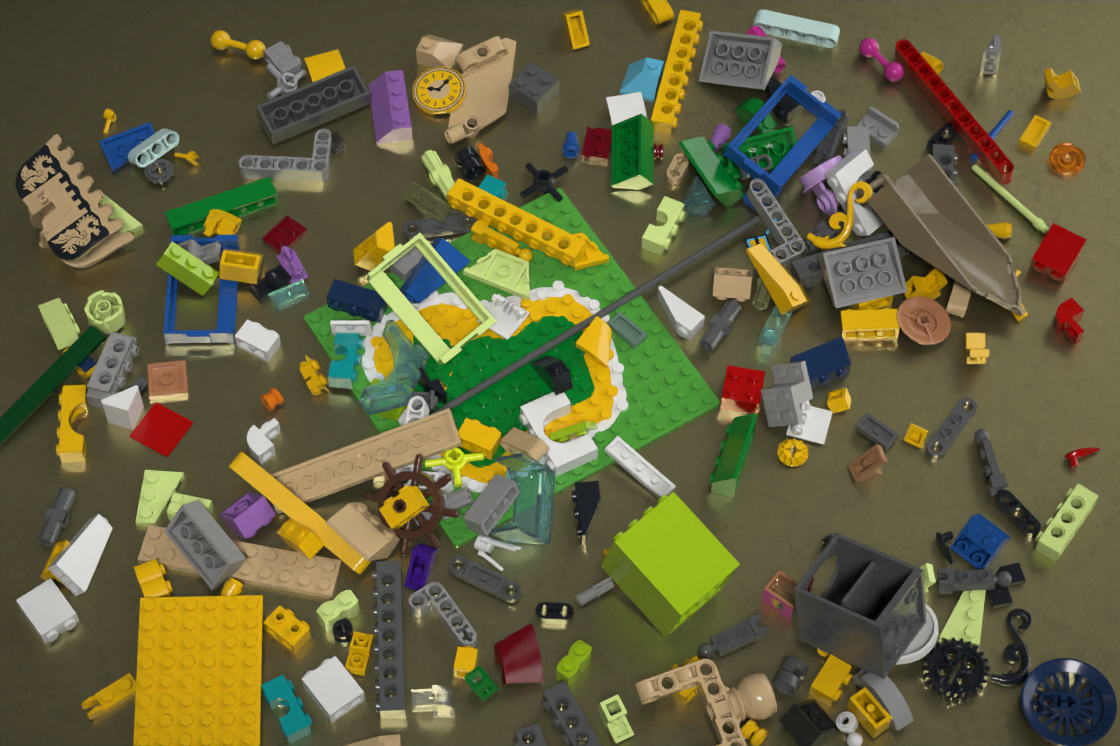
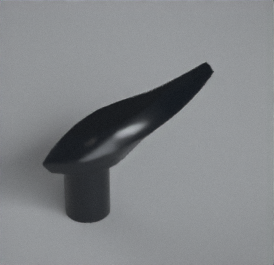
M951 531L944 534L937 532L936 539L939 549L946 560L952 565L953 560L946 541L953 539V533Z

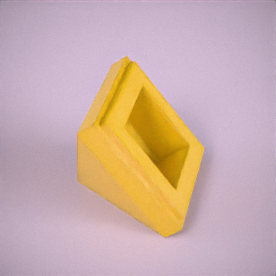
M910 423L904 441L922 448L929 431Z

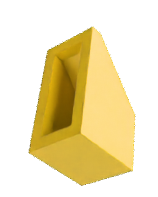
M576 9L561 13L564 30L572 49L589 46L590 42L583 11Z

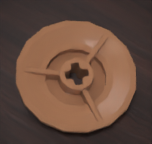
M914 296L906 299L898 308V325L902 332L912 341L922 345H935L942 342L949 335L951 329L950 317L946 310L936 301L927 297Z

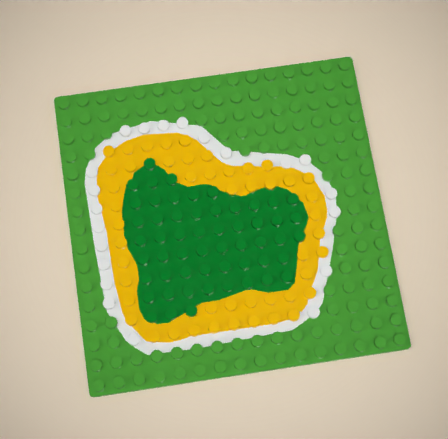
M561 188L556 189L563 196L560 202H557L550 193H547L519 208L570 234L583 232L591 242L598 246V249L604 255L607 254L609 256V262L574 270V267L567 266L560 260L549 257L544 252L533 249L528 244L517 241L512 236L501 233L489 225V228L518 242L520 249L528 248L532 251L533 257L529 262L530 299L528 301L463 275V270L466 267H472L478 259L487 256L495 248H490L486 243L481 245L473 241L471 236L474 233L472 232L449 242L470 260L456 275L486 309L493 302L491 300L494 294H501V296L524 308L530 314L508 340L488 329L482 335H477L461 348L462 351L445 365H439L388 306L381 323L371 322V336H360V338H363V348L359 349L358 353L361 355L360 365H356L358 377L357 382H353V387L350 389L379 434L404 425L410 391L425 392L416 381V369L423 367L430 381L437 378L440 382L442 381L443 386L447 387V403L636 289ZM392 272L386 274L400 290L405 282ZM446 282L421 303L412 304L450 349L481 325L477 322L476 316ZM369 283L362 286L364 288L375 291V289ZM641 295L601 318L604 322L608 323L621 312L648 334L647 338L633 349L612 331L607 368L594 362L591 355L576 347V342L587 328L531 361L534 362L547 355L561 360L569 369L573 385L572 389L564 392L571 403V413L551 421L544 429L545 435L551 439L550 433L584 421H596L598 429L587 433L598 448L597 459L556 477L553 471L548 470L544 456L536 464H533L507 452L499 445L492 460L484 457V460L466 462L465 466L460 470L462 486L455 487L454 485L453 492L464 487L468 488L472 495L473 503L496 474L515 481L520 494L496 526L615 463L616 461L604 452V449L617 436L637 451L720 405V400ZM327 304L304 316L305 322L332 361H341L346 356L335 354V336L331 332L330 321L367 320L359 316H351L346 312L334 311ZM531 362L458 405L451 412L458 431L466 418L475 419L485 426L498 429L501 432L502 439L513 427L528 433L526 425L523 426L519 420L520 406L552 393V390L534 370ZM374 378L381 380L387 392L400 394L406 408L398 421L380 417L366 406L365 403L368 398L365 392ZM437 402V408H434L432 412L444 406L445 404ZM576 436L569 437L570 440L567 441V442H571V441H573V440H575V439H577V438H580V437H576ZM457 447V448H459L461 451H463L464 454H472V453H473V452H470V451H468V450H466V449H463V448H461V447ZM446 452L423 460L421 471L450 474L454 484L453 473L444 465L427 468L425 466V460L443 458ZM432 495L426 499L428 503L432 502ZM472 504L458 510L460 513L458 518L450 517L440 522V526L455 547H459L480 535L470 531L462 518Z

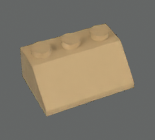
M361 502L348 503L327 520L326 524L366 561L388 558L400 540L391 528L383 525L381 519L371 514L367 510V506Z

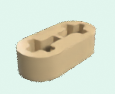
M678 153L674 156L666 172L668 183L676 185L684 178L690 165V159L685 153Z

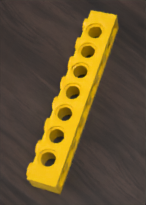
M680 10L651 117V122L654 123V132L671 135L672 129L677 127L678 118L676 114H680L682 106L680 100H684L685 96L683 87L688 85L689 76L687 72H691L693 62L690 61L691 58H695L696 48L694 46L699 43L700 35L698 31H702L703 21H700L701 13Z
M460 178L457 179L447 193L448 204L453 209H458L469 217L480 219L496 228L499 232L506 233L515 240L522 241L531 248L538 249L547 256L560 260L567 266L570 265L575 268L586 253V241Z

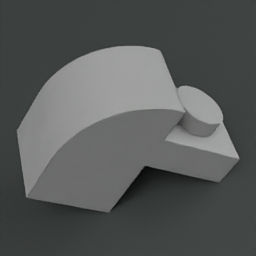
M193 239L177 244L207 265L220 259L221 245L217 241L204 246H200Z

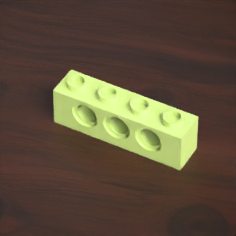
M1077 484L1075 489L1070 488L1065 496L1066 502H1061L1055 511L1057 513L1056 516L1049 518L1045 525L1047 527L1045 532L1040 531L1035 541L1038 543L1035 550L1056 562L1095 506L1099 495L1080 484Z

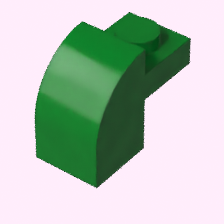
M757 98L745 99L734 111L741 121L747 124L765 103ZM768 114L756 129L759 133L773 130L777 124L771 115Z

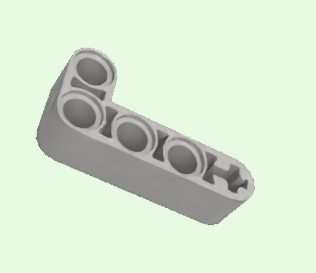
M432 582L410 595L409 610L413 616L422 617L433 610L459 647L471 646L475 649L477 648L476 631L443 585L438 582ZM432 593H439L438 596H431ZM415 603H422L419 607L414 606ZM443 608H450L447 612L442 611ZM460 623L461 626L454 627L453 624Z

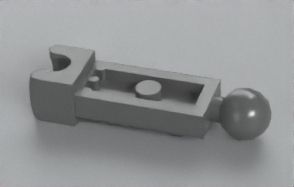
M979 429L974 434L976 442L981 445L980 449H978V456L980 460H983V472L985 477H988L987 488L989 495L996 496L999 491L1005 490L1004 487H1008L1005 474L1000 473L989 439V432L985 429Z
M952 568L937 570L939 594H953V591L995 590V583L1006 587L1012 581L1010 573L1001 571L997 575H993V569L952 571Z
M756 614L748 618L747 621L711 636L710 642L712 644H701L698 648V654L703 659H709L716 651L718 656L721 657L751 642H757L767 637L769 628L767 626L757 627L760 624L761 614Z

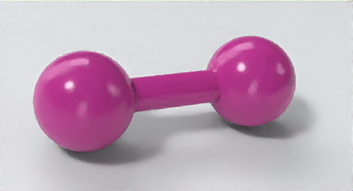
M865 38L861 41L859 45L861 55L866 58L874 57L885 68L884 76L888 81L897 82L902 79L904 75L903 66L898 62L889 63L878 52L879 44L875 39Z

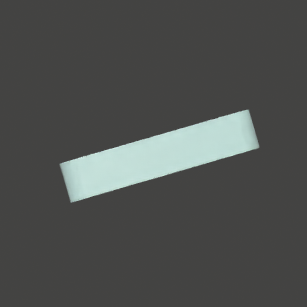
M763 9L756 12L752 27L755 25L760 26L767 35L826 48L836 47L840 34V28L833 24Z

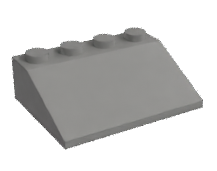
M710 30L698 82L765 90L779 62L783 44L774 37Z
M895 237L818 255L822 276L835 309L908 292Z

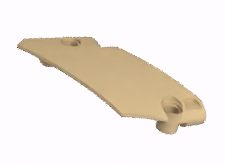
M496 36L456 56L455 60L463 71L461 76L466 85V96L460 107L450 113L448 128L444 130L443 135L450 145L467 137L477 136L479 130L506 114L509 84L511 83L517 41L507 37L501 40L499 36Z

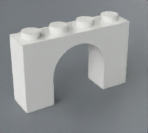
M866 149L853 150L825 173L827 183L833 189L837 201L844 209L845 215H847V198L850 187L857 182L863 173L874 165ZM854 192V222L852 229L858 236H869L884 222L870 204L864 208L859 205L855 200Z
M552 392L520 406L519 415L521 424L523 426L526 425L528 428L527 432L543 440L549 447V451L544 455L546 459L545 464L548 470L553 471L556 477L598 458V448L589 434L567 443L554 442L545 435L544 429L551 421L571 413V403L564 392L558 395Z

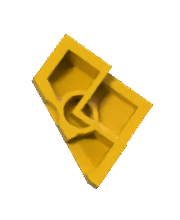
M596 316L576 342V347L591 355L594 362L607 368L612 329L606 322Z

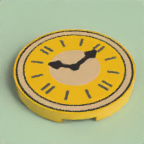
M435 67L423 72L416 79L412 89L415 104L421 111L429 115L449 114L455 111L463 103L466 96V85L463 77L457 71L448 67Z

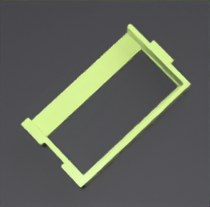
M421 233L404 246L401 244L397 245L383 256L384 261L367 274L366 280L439 365H445L462 351L461 348L477 335H482L497 322ZM414 247L421 252L482 323L451 349L384 273L386 269Z

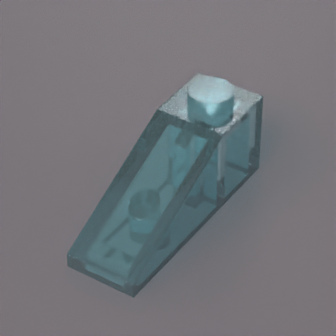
M776 306L773 308L758 339L757 354L772 359L775 358L793 312L782 316Z

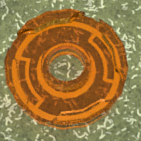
M1071 143L1056 145L1049 155V164L1052 169L1065 176L1078 174L1083 170L1086 162L1083 150ZM1063 157H1069L1072 161H1065Z

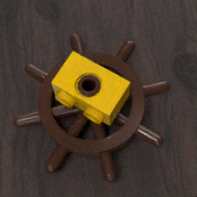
M417 454L415 457L413 471L396 474L389 462H383L382 467L390 479L383 485L380 494L370 492L364 494L366 500L378 502L381 523L391 528L397 537L402 538L400 555L406 556L408 553L410 539L425 536L428 537L434 548L439 549L441 543L433 531L438 527L443 516L458 518L460 515L458 510L445 508L444 496L441 490L443 486L452 480V476L446 474L436 482L427 474L422 473L423 456L421 454ZM412 479L411 486L407 485L404 487L402 481ZM419 482L427 487L422 493L418 488ZM394 488L399 492V495L395 498L390 497ZM431 495L433 498V505H429L426 501V499ZM422 511L432 513L428 523L422 515ZM415 517L421 528L411 531L413 518Z

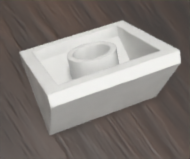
M137 385L101 400L108 423L134 430L144 408Z

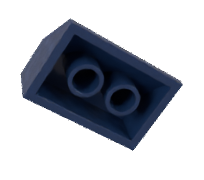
M842 336L792 356L790 362H806L811 390L821 385L826 386L835 379L845 378L849 374L851 367Z

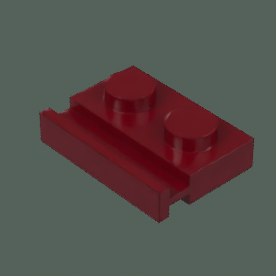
M587 126L582 160L586 158L590 159V161L608 163L612 142V129L597 127L592 129Z
M287 215L262 237V241L280 255L283 246L292 248L308 231L304 226Z

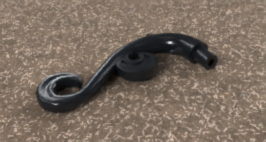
M1021 608L1010 611L1007 616L1008 628L1017 644L1007 645L1003 656L1008 663L1014 664L1020 659V657L1015 655L1017 653L1021 656L1022 663L1019 670L1015 673L1009 671L1008 674L991 675V682L1000 683L1001 686L1017 685L1031 673L1029 672L1031 669V656L1028 646L1013 625V619L1016 617L1021 618L1024 622L1023 625L1018 627L1020 631L1028 629L1032 624L1030 613Z

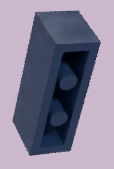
M337 279L334 280L326 297L327 305L332 310L346 312L351 316H359L371 322L381 323L388 308L387 303L376 291Z

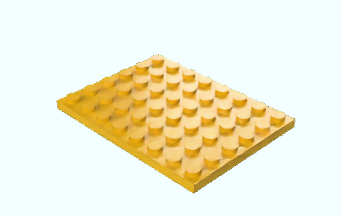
M263 595L140 598L133 746H260Z

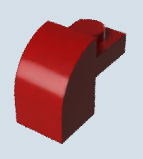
M1072 297L1058 307L1053 320V328L1056 334L1063 331L1068 339L1077 344L1082 340L1084 330L1077 323L1081 321L1084 310Z

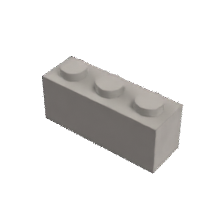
M847 126L846 133H843L842 144H846V148H843V158L855 149H866L870 156L868 126ZM871 168L863 173L857 181L870 179Z
M498 474L493 477L462 517L470 531L486 537L489 535L520 494L515 481Z

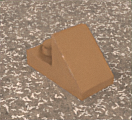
M876 444L851 462L848 467L854 481L859 482L882 475L880 467L888 461L881 445Z

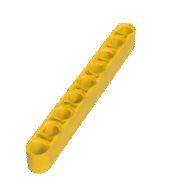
M240 451L228 465L291 519L311 530L326 548L359 575L372 562L366 561L326 524L327 521L245 453Z

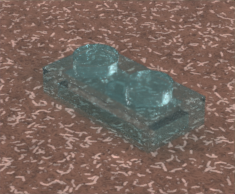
M303 279L268 294L276 312L311 297Z

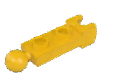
M478 219L471 227L470 231L474 233L471 236L473 241L481 245L486 243L490 248L498 249L528 262L532 260L533 253L530 249H520L518 242L492 230L486 222Z

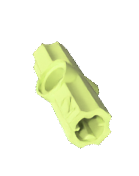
M428 150L421 156V160L428 170L431 182L434 186H438L446 200L447 193L455 182L452 179L449 167L442 163L436 151Z

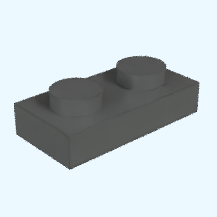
M869 413L855 427L857 431L871 441L881 445L885 451L889 449L899 436L898 433Z

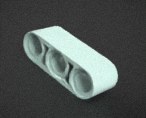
M166 128L159 130L129 152V162L139 167L148 166L179 143V135L177 132Z

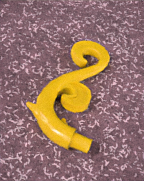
M862 181L854 183L848 192L847 215L836 212L830 217L829 224L834 230L841 229L842 227L839 223L844 222V228L839 235L828 239V235L821 237L815 236L810 232L806 239L813 242V245L820 249L827 250L846 247L843 242L850 235L854 222L853 194L857 189H862L864 192L863 197L860 199L856 198L855 200L857 203H866L873 194L870 185Z

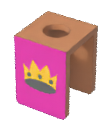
M779 570L764 588L762 601L791 619L795 606L773 591L777 586H780L794 596V588L798 582Z

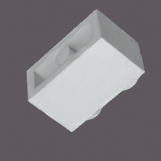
M248 319L235 335L236 345L239 348L267 362L271 360L281 346L280 337L277 332L268 330L258 322H252Z

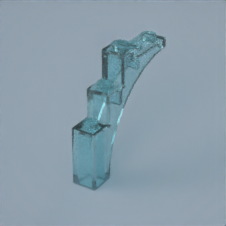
M394 320L386 322L382 333L393 356V370L380 382L365 387L359 403L368 415L407 406L413 392L411 389L416 388L421 376L418 368L423 367L425 370L429 359L428 353L420 343L413 345Z

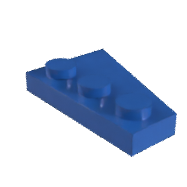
M150 122L99 141L113 173L129 162L128 154L133 148L155 134Z

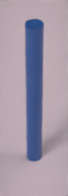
M1008 110L988 134L993 140L1012 118L1014 112ZM975 153L970 156L972 162H976L978 159Z

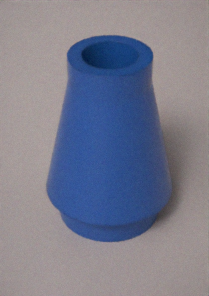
M568 132L566 134L562 148L564 156L570 159L577 157L580 153L575 132Z

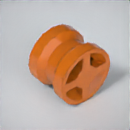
M274 387L269 390V393L260 396L264 406L271 412L275 410V406L284 403L283 397Z

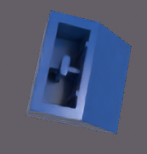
M978 513L970 517L950 548L978 570H982L997 557L1011 537Z

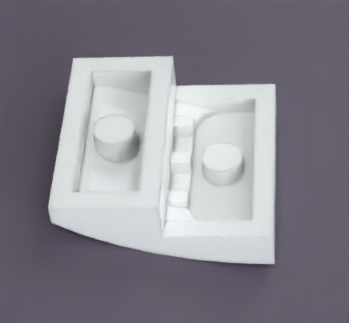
M641 92L606 97L611 128L612 125L639 114H643L647 118Z
M370 320L330 321L333 336L336 333H360V336H371L372 334Z

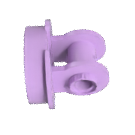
M840 155L818 165L799 179L804 188L802 191L803 195L814 191L819 208L829 216L837 212V206L840 203L837 201L833 189L827 190L823 183H827L825 173L842 160Z

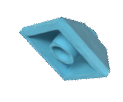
M646 57L629 64L619 94L625 95L641 92L644 100L654 102L663 76L664 61Z

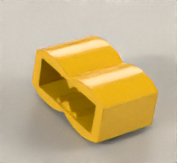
M157 559L134 567L144 598L170 597L169 592L173 590L169 580H164L163 575L166 574L163 563L158 564Z

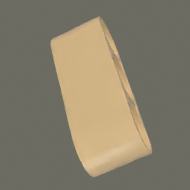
M956 280L946 312L964 318L972 291Z
M515 427L499 441L500 445L507 452L533 464H536L549 451V447L543 440Z

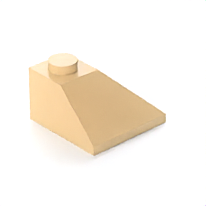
M433 35L423 36L416 49L417 63L432 68L448 67L452 69L456 61L455 58L460 53L463 45Z

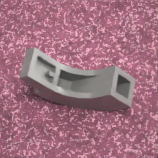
M864 669L853 675L854 684L862 689L866 687L892 717L890 727L899 731L914 721L904 697L888 676L883 679Z

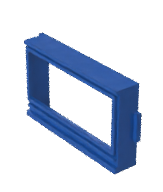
M792 75L784 81L732 140L723 153L724 157H728L754 179L763 180L774 196L842 116L839 111L826 101L822 103L807 91L808 87ZM787 94L818 119L769 174L740 152L738 148Z
M171 235L170 243L173 241L176 244L193 239L200 246L217 241L221 245L220 253H223L224 249L240 251L238 235H216L215 238ZM168 273L163 332L166 345H169V343L235 344L238 282L220 279L217 330H175L178 279Z

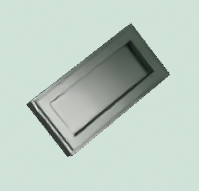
M621 312L607 323L612 331L633 349L639 346L648 336L646 332Z

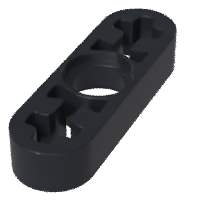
M949 121L928 140L927 151L931 154L932 145L937 144L938 141H940L939 144L950 145L960 136L959 132L954 131L953 125ZM948 133L951 135V138L946 139L942 137V134Z
M999 491L995 498L996 507L1025 537L1035 538L1041 529L1040 522L1010 491ZM1001 498H1002V499H1005V498L1008 499L1007 502H1006V501L1001 502L1000 500H1001ZM1014 510H1019L1022 512L1023 516L1021 518H1016L1013 516L1012 512ZM1028 526H1029V527H1032V526L1035 527L1034 530H1033V529L1028 530L1027 528H1028Z

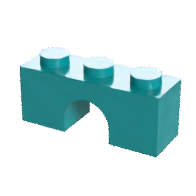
M336 333L334 341L335 354L344 355L346 358L341 361L331 360L328 374L329 387L352 389L353 382H357L358 370H356V365H360L361 355L358 353L359 349L363 348V338H360V333Z
M281 675L261 685L263 695L271 710L280 706L290 709L287 715L279 718L280 728L289 744L312 733L310 727L313 725L308 713H303V703L299 696H294L293 691H295V688L290 679L286 680L284 675Z

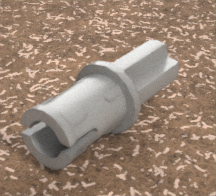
M607 577L594 585L590 584L589 588L576 594L575 598L579 605L583 606L594 598H600L599 595L613 588L614 582L610 577Z

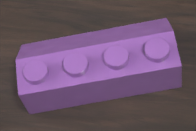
M403 70L384 72L368 85L376 143L383 144L413 140Z

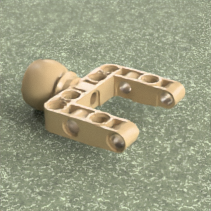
M702 659L635 684L642 704H647L698 686L719 744L715 746H730L731 744L746 746L739 727L741 720L744 721L746 717L754 720H764L777 713V703L773 689L763 672L748 674L738 682L736 688L733 686L727 688L722 683L715 663L710 659ZM700 667H707L710 672L709 675H703L700 672ZM662 680H668L671 683V688L665 689L661 684ZM708 686H714L717 694L711 695L708 692ZM723 725H729L732 728V733L726 734L723 731Z

